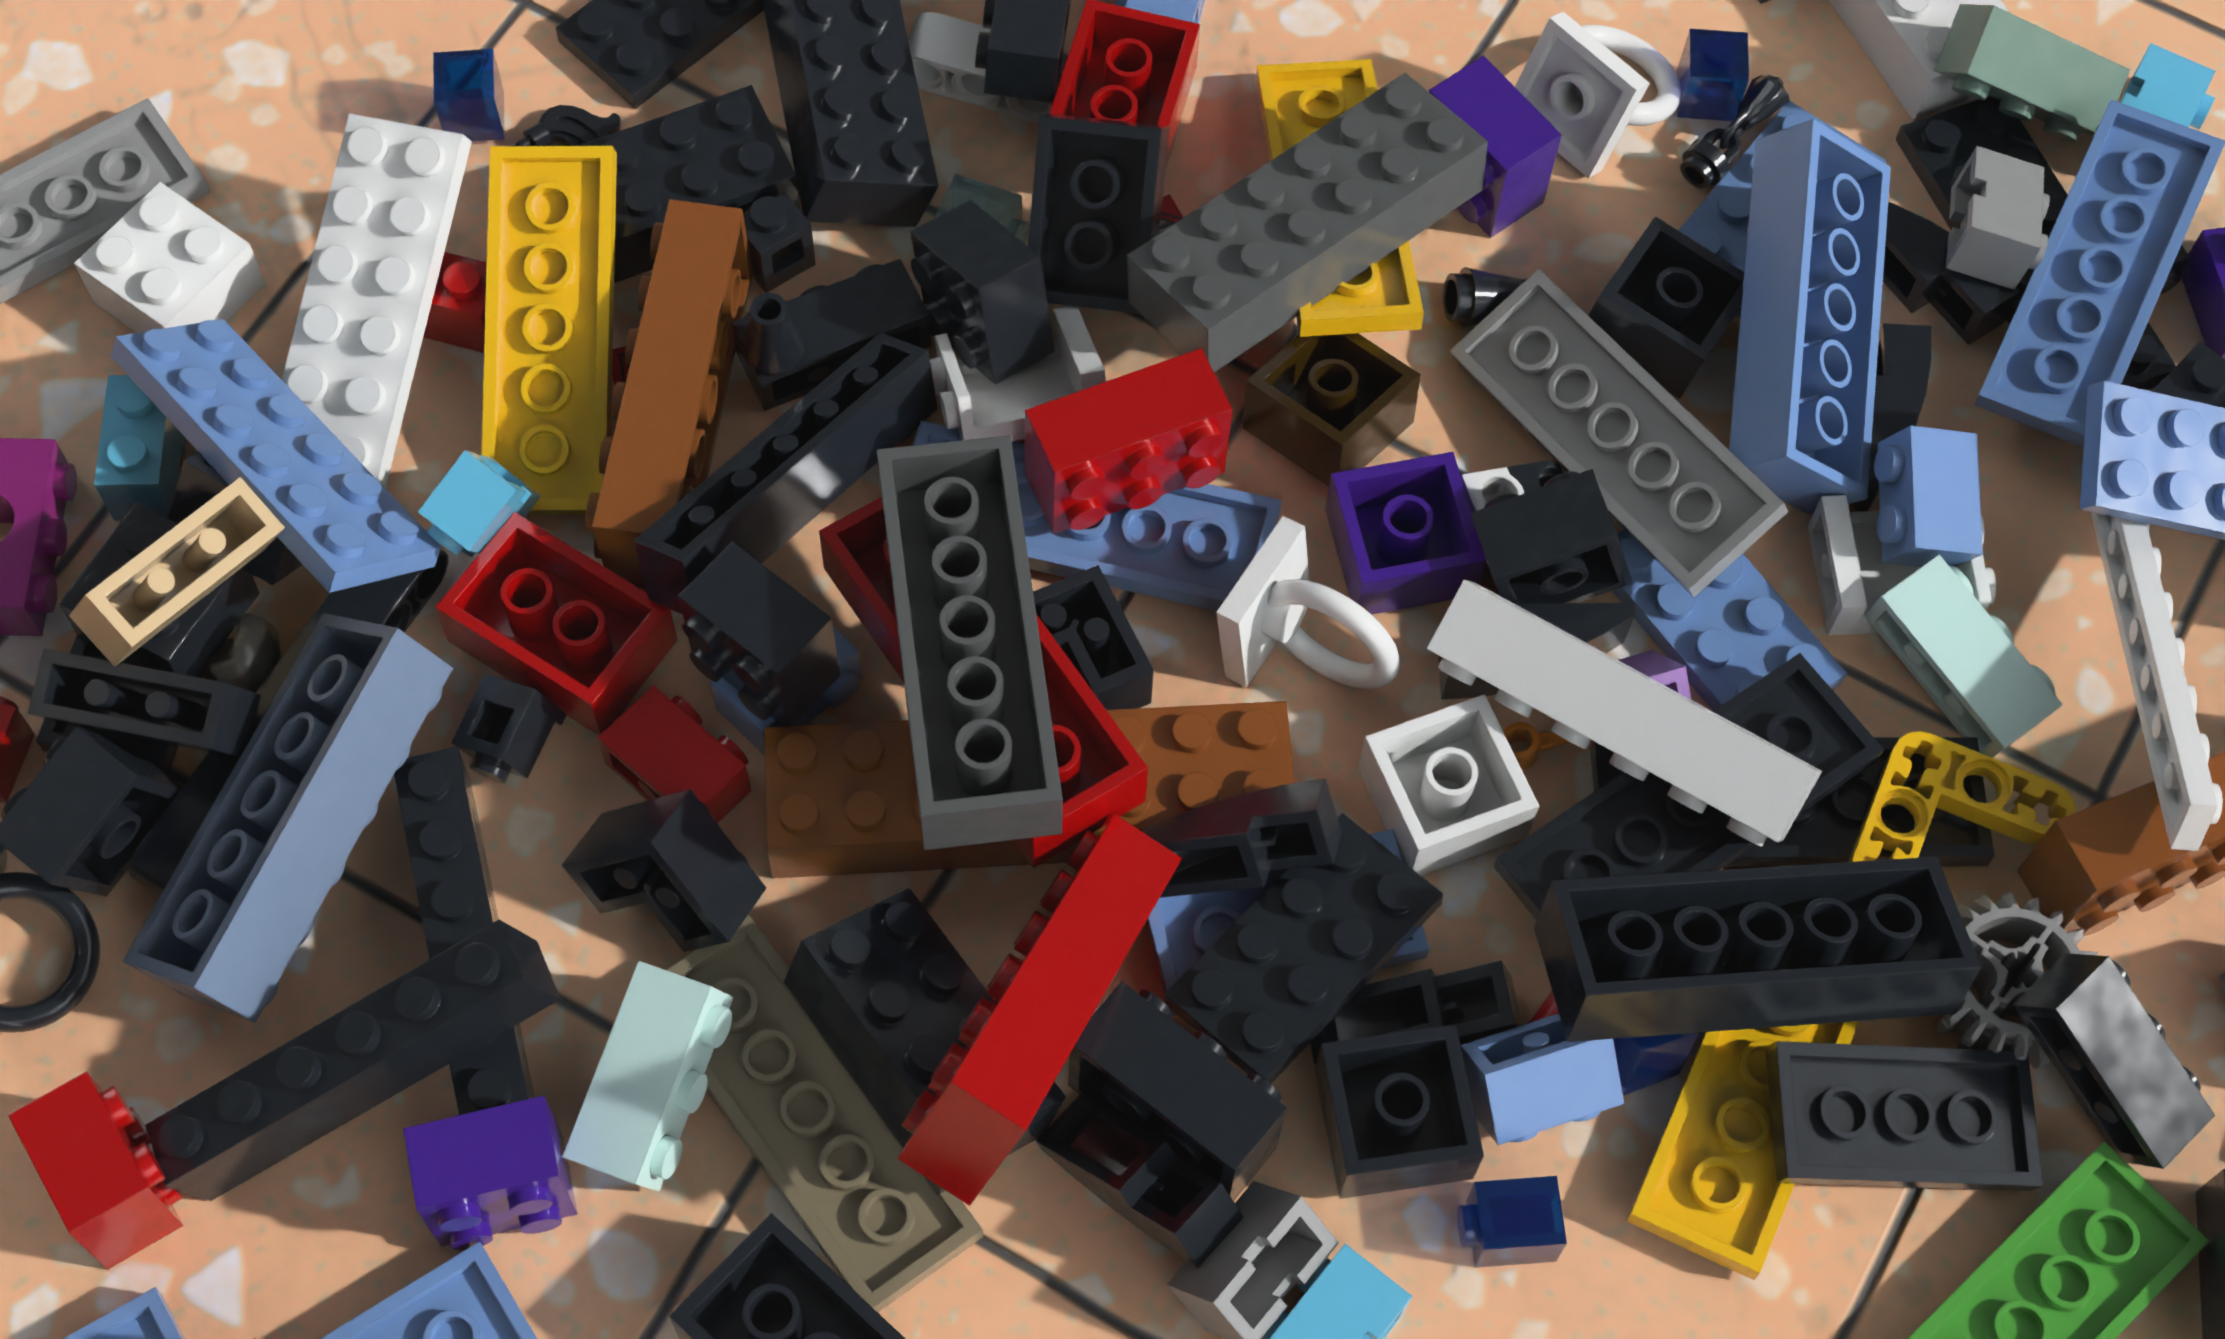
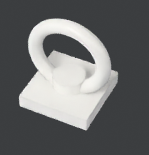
M1564 11L1549 18L1515 85V88L1562 134L1557 152L1587 178L1603 170L1627 125L1647 126L1664 121L1677 109L1681 98V86L1674 68L1650 44L1633 34L1604 25L1580 26ZM1613 52L1634 61L1650 75L1658 90V95L1654 100L1640 102L1650 83Z
M1284 516L1277 523L1216 612L1225 678L1246 688L1278 641L1292 655L1314 671L1331 680L1351 687L1375 689L1385 686L1396 677L1400 667L1399 653L1393 639L1373 615L1342 593L1309 580L1305 526ZM1307 608L1317 610L1349 629L1368 648L1374 663L1366 664L1346 659L1325 648L1310 637L1300 627Z

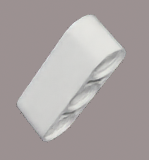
M935 12L922 13L917 17L909 34L908 43L919 89L1031 122L1039 123L1040 116L1050 113L1053 103L984 94L986 69L975 68V58L979 32L990 33L991 29ZM1064 52L1062 54L1057 88L1068 58Z

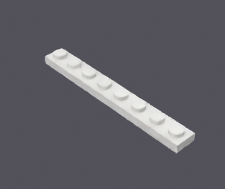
M2091 512L2170 849L2198 851L2210 824H2216L2220 819L2223 799L2220 786L2212 783L2208 767L2210 753L2208 737L2206 734L2199 732L2195 716L2197 709L2196 690L2193 685H2187L2183 669L2185 659L2184 643L2181 638H2176L2171 622L2173 614L2172 596L2169 592H2164L2160 579L2161 553L2158 548L2152 547L2149 535L2150 524Z

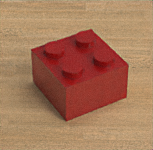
M86 1071L8 1115L69 1234L107 1270L183 1226L173 1207V1204L183 1199V1196L179 1190L164 1185L165 1175L147 1146L151 1142L146 1127L136 1110L132 1106L128 1108L114 1085L103 1091Z

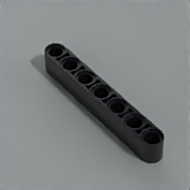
M440 550L435 567L331 592L255 691V693L261 695L252 736L323 613L396 627L405 633L443 581L449 563L448 554ZM211 752L207 754L135 850L129 868L132 878L162 894L239 758Z

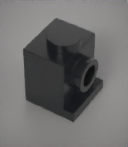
M786 192L776 197L766 196L759 198L743 213L753 272L752 276L765 293L816 265L812 226ZM787 246L792 252L772 263L771 255Z
M485 673L451 743L473 758L469 766L470 769L488 779L505 783L510 773L528 779L554 723L562 726L567 714L536 689Z

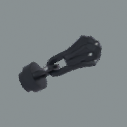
M1761 75L1752 79L1742 102L1739 104L1737 116L1727 129L1716 128L1708 132L1701 140H1695L1682 155L1683 163L1680 165V171L1690 184L1700 189H1706L1709 185H1717L1729 172L1730 164L1740 153L1742 143L1739 136L1790 102L1789 95L1783 87L1784 82L1779 77L1772 75ZM1719 139V148L1722 150L1727 149L1724 153H1722L1716 146L1713 145Z

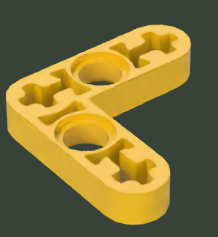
M1923 731L1909 732L1899 738L1885 761L1848 862L1874 861L1880 855L1882 848L1893 851L1888 860L1918 858L1936 808L2032 846H2036L2056 820L2076 813L2077 808L2069 792L2055 782L1932 733ZM1916 753L1925 757L1924 767L1926 770L1919 778L1915 788L1912 789L1903 785L1912 767L1910 758ZM1970 775H1979L1990 780L1996 789V800L1989 803H1981L1970 798L1963 786L1964 778ZM2013 791L2019 793V796L2013 803L2016 806L2011 813L2004 811L2003 807L2012 796ZM2038 803H2043L2049 807L2048 817L2051 820L2047 825H2042L2036 821L2037 811L2034 810V807ZM1887 805L1904 807L1914 818V830L1909 833H1897L1890 830L1882 821L1881 809Z

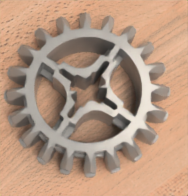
M2012 891L2008 894H2003L1996 902V905L1984 894L1981 897H1977L1970 908L1963 904L1957 906L1981 966V970L1972 983L1978 992L1979 1002L1969 989L1956 1013L1943 1015L1944 1017L1936 1026L1937 1034H1947L1954 1030L1961 1037L1957 1042V1049H1970L1973 1045L1981 1050H1993L1996 1053L1999 1051H2014L2016 1058L2025 1060L2028 1053L2029 1063L2035 1070L2045 1067L2050 1059L2027 1025L2009 1022L1999 1018V1016L2009 1014L2021 1018L2013 1004L2045 974L2042 963L2049 970L2065 953L2097 955L2098 952L2079 950L2077 945L2084 937V929L2071 930L2067 933L2060 926L2064 918L2063 910L2054 911L2048 918L2040 914L2039 897L2029 899L2022 909L2019 908ZM1993 940L2006 941L2021 947L2006 948ZM2017 966H2020L2021 971L2014 980L2016 984L2014 987H2011L2003 998L2000 997L1999 992L2007 983L2004 979Z

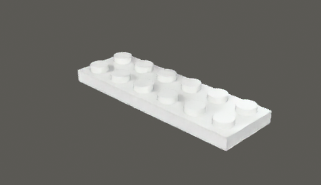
M349 114L282 381L386 488L472 141L459 133Z

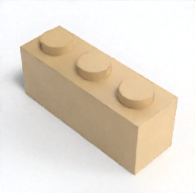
M239 477L85 594L69 617L115 667L263 552L285 527L244 480Z

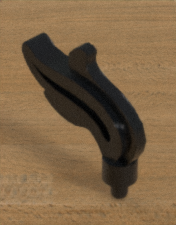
M558 105L546 110L536 124L524 130V138L518 141L515 146H546L551 142H564L567 146H579L619 132L621 127L620 116L617 113H612L609 117L603 118L575 106Z

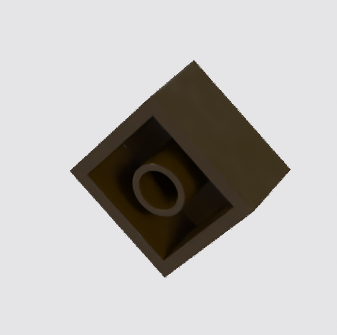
M1359 333L1306 337L1298 335L1246 380L1243 429L1329 487L1332 473L1364 468L1414 422L1421 374Z

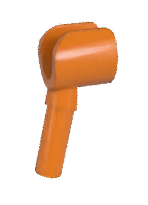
M1525 722L1512 723L1503 731L1509 744L1521 740L1531 745L1525 751L1514 753L1521 769L1532 767L1537 762L1540 752L1571 743L1552 731L1538 733L1533 726Z

